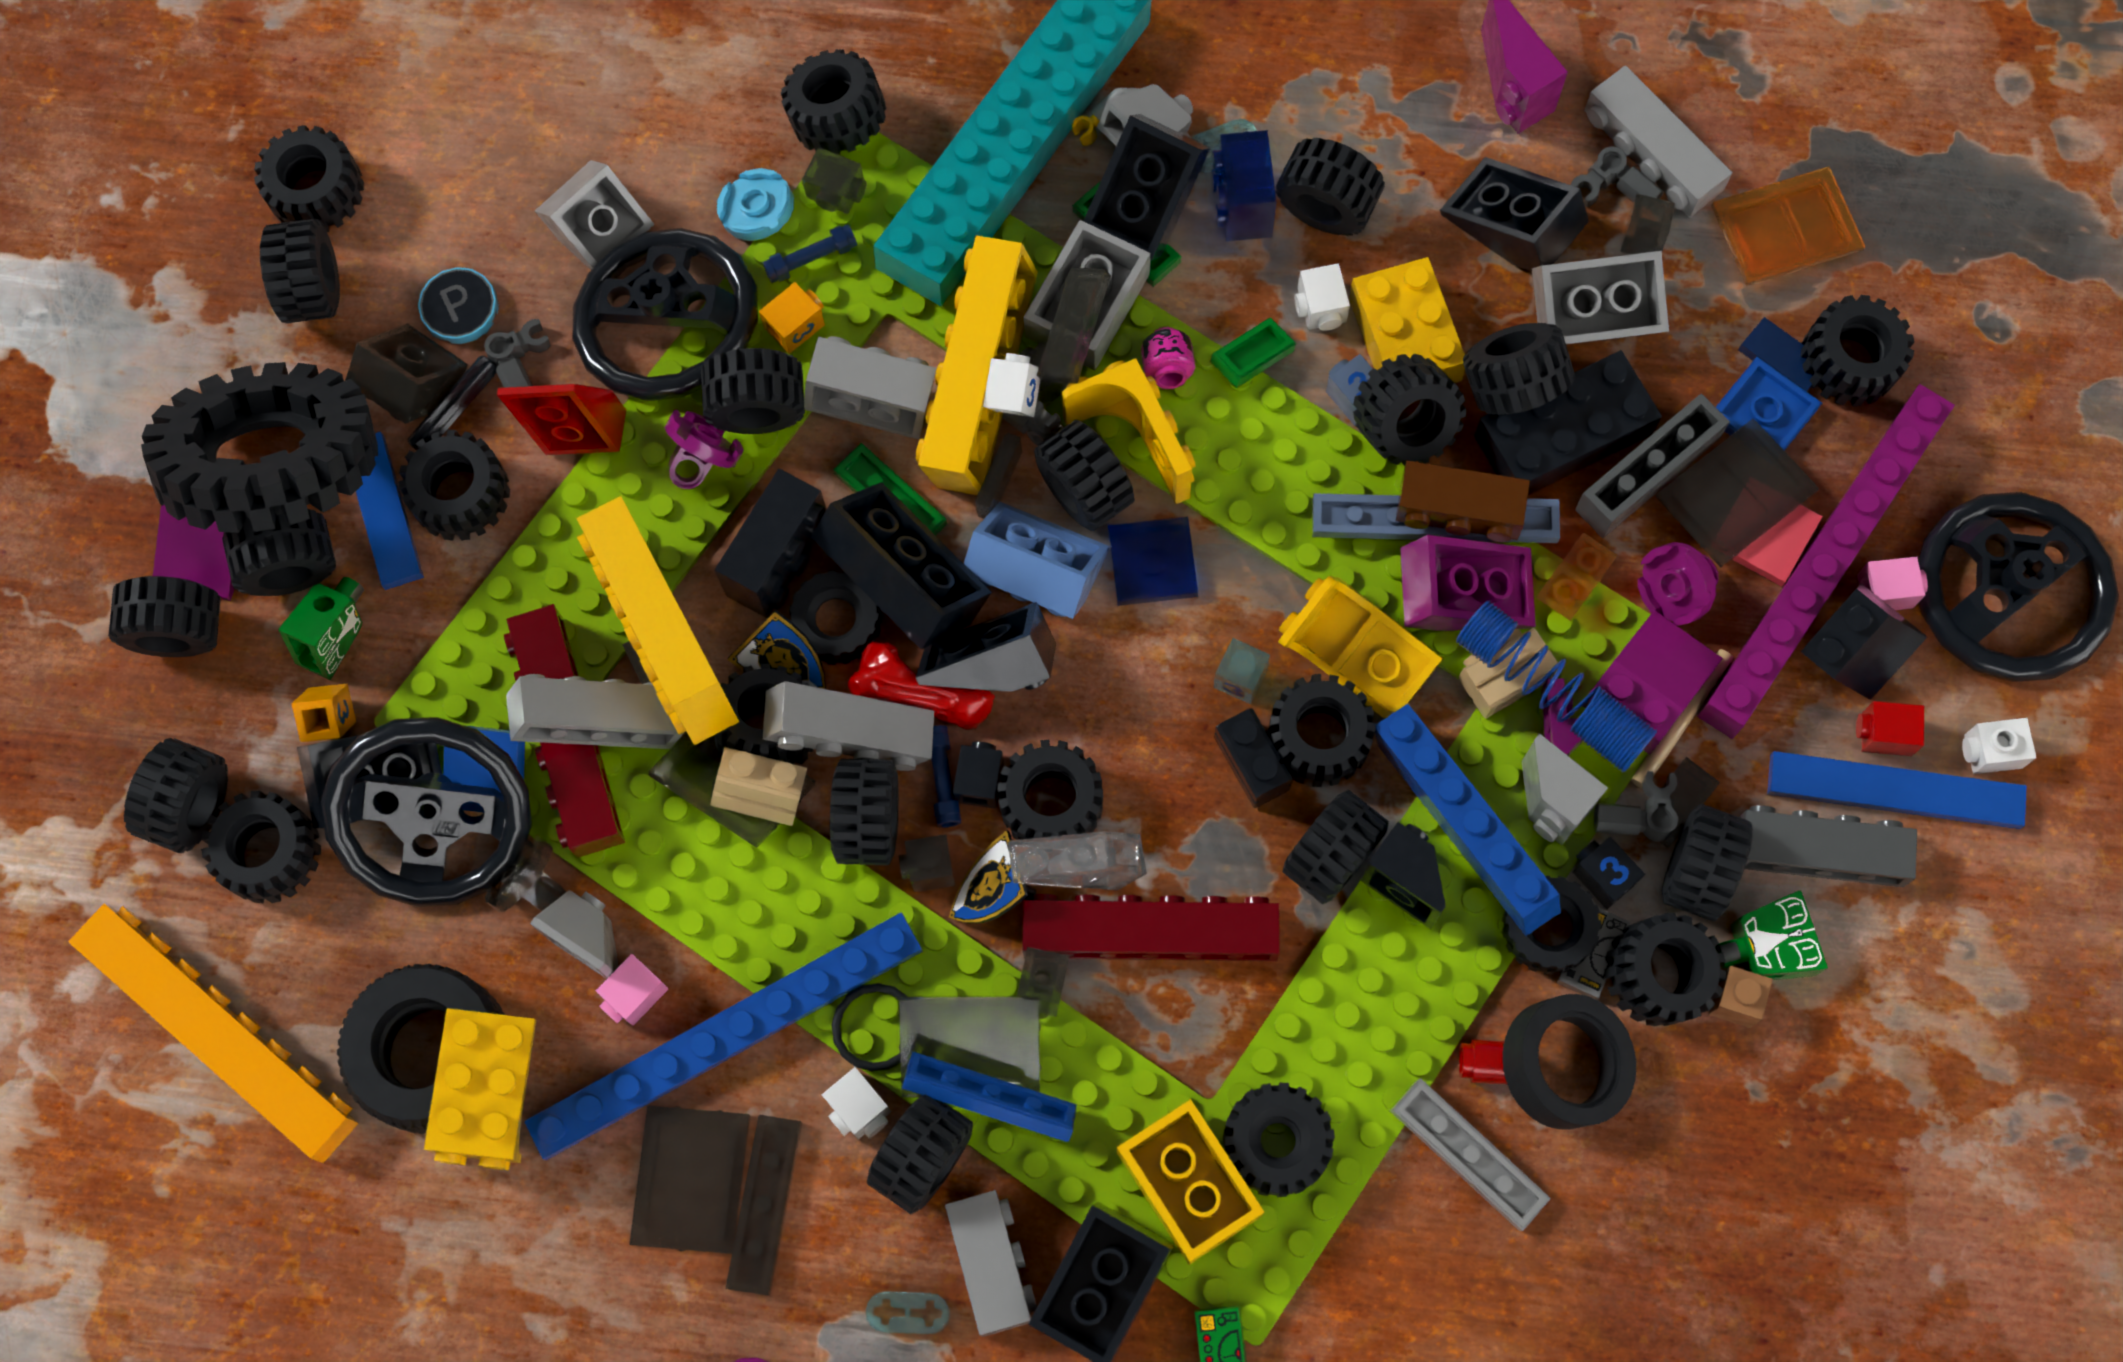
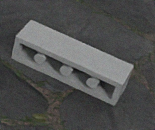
M1626 65L1591 91L1584 110L1589 121L1596 128L1602 129L1613 140L1615 147L1623 150L1626 156H1629L1640 167L1641 173L1653 183L1655 182L1666 193L1667 199L1673 207L1682 210L1690 218L1725 190L1733 172Z
M528 674L523 677L520 676L506 694L511 741L671 749L684 734L679 735L651 682L632 684L625 683L621 679H609L604 682L586 681L585 678L579 676L553 679L545 678L541 674Z
M784 681L766 690L763 740L778 742V747L785 750H801L803 747L816 749V754L823 757H839L843 754L854 756V759L893 760L897 770L911 771L916 768V765L932 759L934 711Z

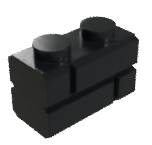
M1249 708L1215 727L1214 739L1253 808H1257L1291 789L1293 778L1285 764L1280 763L1281 757L1253 708Z

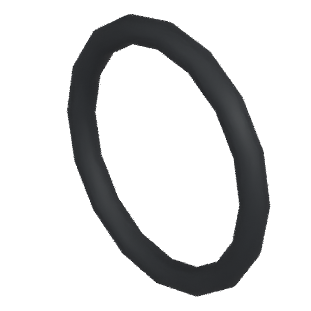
M881 983L862 985L848 993L837 1006L832 1021L833 1042L841 1056L856 1068L872 1072L891 1069L903 1062L915 1048L920 1032L918 1012L910 998L896 987ZM881 992L892 995L903 1003L910 1015L911 1032L907 1044L899 1054L887 1061L872 1063L860 1060L848 1051L842 1040L840 1025L844 1011L853 1000L867 993Z

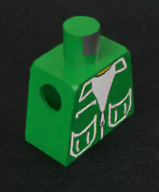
M343 577L335 590L322 584L314 585L278 630L296 665L328 680H331L362 627V620L355 603L364 592V588L357 581L349 577Z
M1801 890L1739 917L1731 924L1734 939L1721 942L1715 946L1717 954L1724 953L1726 961L1720 963L1722 969L1743 964L1744 970L1773 980L1813 977L1828 968Z

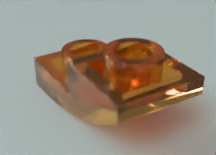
M1583 532L1566 558L1559 564L1539 592L1536 599L1571 621L1618 555Z

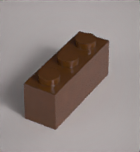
M1406 460L1395 521L1404 522L1406 526L1414 529H1426L1429 526L1444 528L1446 532L1458 536L1470 533L1486 535L1488 539L1495 542H1508L1511 539L1518 540L1524 526L1530 480Z

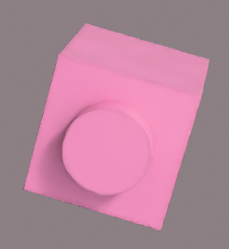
M1917 557L1870 561L1857 574L1859 585L1862 583L1894 610L1914 608L1923 599L1928 589L1926 573L1924 570H1920Z
M631 954L603 982L596 992L605 1000L599 1007L617 1024L624 1018L634 1026L669 989L642 962Z

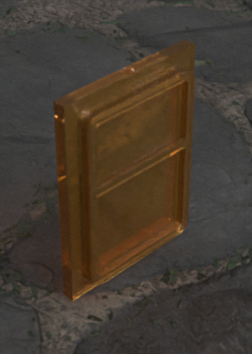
M1830 166L1713 201L1711 204L1720 229L1726 238L1746 286L1854 254L1866 248Z

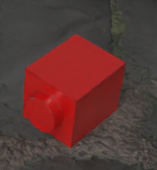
M1873 701L1857 717L1856 736L1862 739V752L1912 757L1924 746V705Z

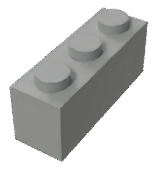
M994 1190L945 1204L979 1335L984 1337L1029 1324L1031 1320L1030 1312L1036 1311L1037 1304L1031 1284L1022 1286L1018 1269L1026 1267L1020 1242L1011 1243L1006 1226L1014 1224L1008 1199L999 1200L998 1194Z

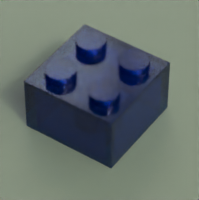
M1268 130L1220 134L1219 150H1213L1212 152L1213 169H1211L1213 193L1217 192L1218 204L1215 205L1217 228L1224 227L1226 242L1271 238L1273 235L1277 200Z

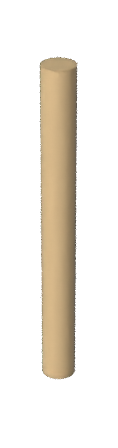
M1722 649L1717 652V655L1723 659L1654 751L1647 755L1631 779L1635 786L1642 789V781L1648 771H1653L1654 777L1734 659L1729 652Z

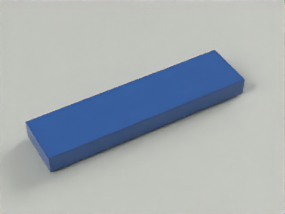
M380 431L375 433L378 444V456H374L376 465L370 476H361L363 485L356 491L381 585L385 590L422 579L424 575L385 436Z
M912 1052L902 1089L920 1095L926 1094L932 1099L1069 1142L1073 1132L1077 1106L1074 1103L917 1052Z

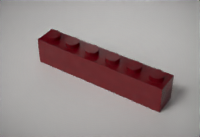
M554 604L506 619L510 633L504 634L505 644L510 657H517L520 670L514 672L515 681L520 676L523 677L528 674H541L545 678L553 679L579 676L563 617ZM540 742L541 746L535 747V754L540 769L542 771L548 770L551 784L546 785L545 790L551 808L553 810L558 808L562 823L556 824V831L562 848L569 847L571 852L579 858L626 843L599 746Z
M1036 894L1033 895V900H1023L1022 951L1024 958L1277 962L1280 954L1279 903H1269V898L1261 896L1244 898V903H1227V898L1223 896L1202 897V902H1185V897L1167 895L1161 896L1159 902H1143V897L1138 895H1121L1117 897V901H1100V896L1082 894L1075 896V901H1058L1057 895Z

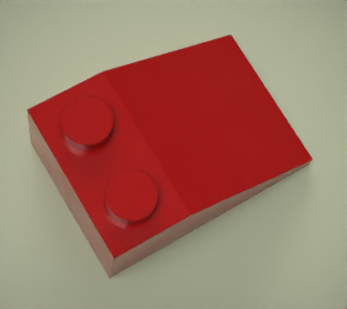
M579 384L498 388L497 396L545 455L620 452L626 408L612 390Z

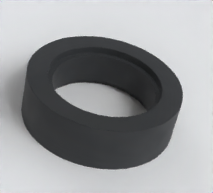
M1580 994L1557 996L1528 1006L1514 1019L1507 1031L1502 1053L1505 1079L1518 1105L1535 1121L1550 1128L1571 1130L1605 1122L1614 1117L1627 1103L1636 1079L1635 1051L1624 1024L1605 1004L1592 997ZM1555 1021L1570 1022L1582 1029L1593 1042L1598 1054L1600 1074L1597 1086L1592 1095L1581 1104L1568 1102L1555 1094L1546 1083L1540 1069V1041L1544 1032Z

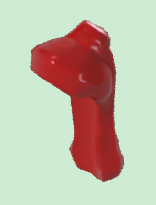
M871 642L862 653L859 671L855 672L848 682L852 695L933 710L935 718L955 724L965 730L976 729L985 721L992 710L995 695L990 690L919 685L916 680V674L899 658L897 648L890 643Z

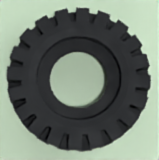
M285 362L265 363L261 376H254L250 365L231 369L233 381L226 383L218 374L200 380L198 382L202 394L189 388L178 392L171 397L173 406L161 405L151 416L154 424H146L142 434L144 444H141L143 458L160 505H165L167 513L177 520L187 517L190 526L206 530L216 521L219 532L239 533L246 519H250L254 532L275 529V515L284 514L289 525L310 519L307 509L309 504L324 513L340 504L338 492L351 496L363 485L361 476H370L376 465L374 456H378V444L365 394L361 393L360 387L352 379L344 381L342 373L327 368L319 374L317 365L298 363L289 374ZM273 427H294L305 434L299 441L300 448L289 454L287 450L261 457V463L244 464V461L239 459L216 458L217 451L222 444L237 436L255 430Z

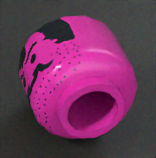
M1162 327L1143 341L1141 346L1143 370L1146 377L1152 376L1157 386L1164 389L1178 388L1193 375L1195 370L1193 346L1190 337L1183 331L1171 327Z

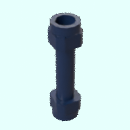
M846 224L842 227H835L829 230L830 236L784 257L777 253L770 256L768 260L763 261V267L771 284L790 278V271L832 252L838 251L839 255L851 251V248L858 246L850 226Z
M943 725L933 726L931 761L938 802L934 804L936 824L939 828H948L960 825L961 815L959 802L954 800L947 756V750L951 749L948 727Z

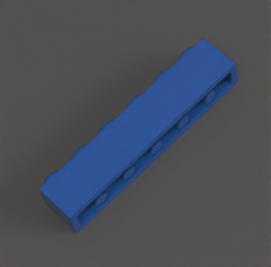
M1406 704L1376 724L1375 735L1378 747L1523 934L1527 936L1561 913L1559 893L1411 706Z

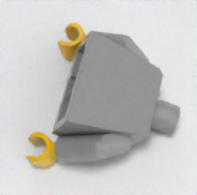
M1154 84L1143 88H1116L1091 110L1093 114L1090 117L1079 116L1075 118L1072 124L1074 135L1079 134L1083 129H1089L1080 137L1083 146H1089L1095 142L1097 138L1095 127L1117 146L1129 116L1142 114L1190 138L1188 130L1192 123L1190 115L1192 114L1193 106L1187 96L1180 94L1172 99L1162 88Z

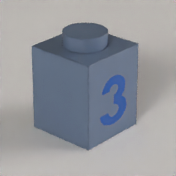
M1361 354L1351 361L1344 359L1337 363L1329 372L1326 393L1355 427L1358 423L1354 420L1353 412L1357 410L1353 405L1354 398L1361 395L1358 387L1362 381L1367 382L1370 376L1368 373L1373 369Z

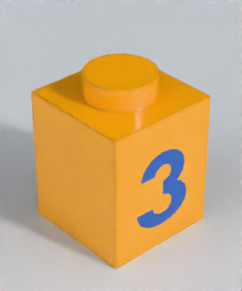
M796 282L759 310L764 329L788 354L792 353L825 326L821 311L824 306L821 300L810 289L804 292Z
M348 683L309 687L291 703L300 742L341 738L356 723Z

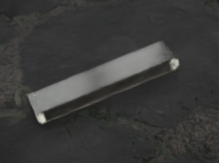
M765 1115L758 1116L725 1289L764 1296L771 1295L803 1124L801 1121Z

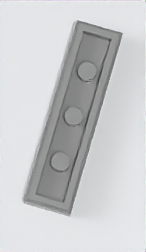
M1421 1078L1415 1081L1390 1110L1396 1118L1519 1231H1524L1551 1199Z

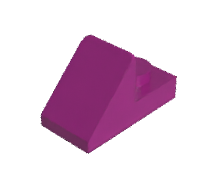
M1557 678L1543 705L1565 687L1564 678ZM1547 679L1543 685L1541 698L1552 679ZM1570 691L1563 693L1550 706L1542 709L1544 737L1567 756L1584 741L1580 737L1577 738L1574 732H1570L1571 727L1578 718L1557 722V715ZM1573 698L1569 701L1562 717L1573 709Z

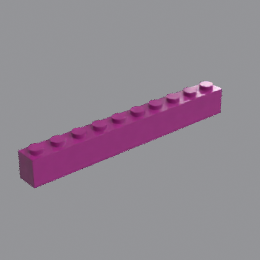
M1921 384L1917 386L1698 714V718L1731 739L1744 727L1955 406L1953 403Z

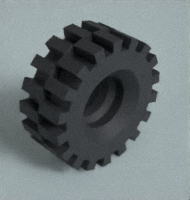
M1282 1082L1271 1086L1270 1083L1261 1085L1259 1089L1254 1091L1252 1089L1244 1094V1097L1234 1105L1227 1119L1223 1134L1224 1151L1249 1189L1253 1188L1259 1191L1258 1194L1287 1197L1289 1194L1295 1193L1296 1195L1303 1192L1320 1178L1332 1158L1335 1135L1334 1129H1331L1328 1111H1323L1320 1106L1322 1103L1316 1096L1314 1098L1306 1094L1307 1090L1298 1086L1295 1089L1289 1087V1083ZM1276 1123L1289 1127L1295 1136L1293 1151L1281 1158L1272 1157L1267 1154L1261 1144V1135L1264 1129Z

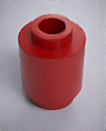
M1472 1039L1471 1044L1461 1043L1459 1053L1460 1078H1470L1471 1083L1507 1085L1502 1062L1504 1041Z

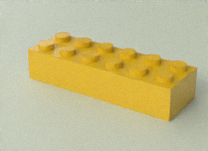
M976 236L973 249L969 248L965 255L964 270L966 276L963 286H959L956 291L954 305L957 312L954 324H949L946 330L945 346L947 351L944 362H940L936 369L935 383L938 387L935 399L930 400L927 405L925 419L928 426L925 438H921L918 442L916 461L921 470L937 488L983 496L1003 415L1002 412H996L983 407L991 358L1005 360L1006 353L1018 354L1024 331L1023 317L1030 307L1038 271L1022 243Z
M619 496L576 518L583 531V534L577 536V539L590 560L600 584L605 589L608 600L621 621L624 631L632 647L637 652L640 658L639 661L650 682L653 684L656 694L677 733L680 735L687 732L693 744L696 745L739 723L733 708L622 497Z

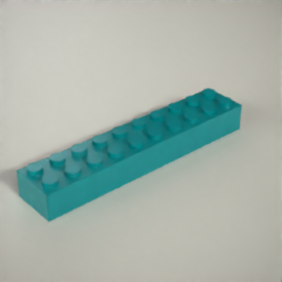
M1057 0L873 245L876 269L942 307L966 274L964 270L965 255L969 248L973 249L975 237L992 238L1069 134L1075 118L1082 116L1150 23L1151 0Z

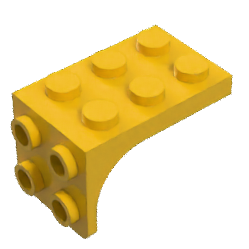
M1136 358L1126 363L1123 360L1116 361L1108 365L1098 375L1091 378L1083 376L1071 381L1062 392L1063 419L1066 425L1074 420L1082 422L1100 415L1116 416L1128 421L1140 433L1175 505L1190 499L1191 483L1194 482L1192 468L1196 467L1193 455L1186 444L1180 446L1175 436V433H1178L1175 419L1169 410L1163 412L1157 400L1161 398L1158 386L1152 376H1145Z
M1328 576L1324 580L1318 578L1304 596L1308 603L1298 614L1293 611L1278 630L1283 634L1278 641L1279 644L1284 648L1296 651L1329 676L1330 674L1339 676V684L1344 686L1347 680L1355 684L1353 692L1357 695L1362 691L1367 697L1366 705L1372 706V709L1384 719L1406 704H1409L1444 659L1341 578Z
M447 1008L424 1150L435 1154L434 1161L466 1166L467 1158L479 1159L478 1166L508 1171L510 1162H521L522 1154L519 1153L520 1126L536 1019Z

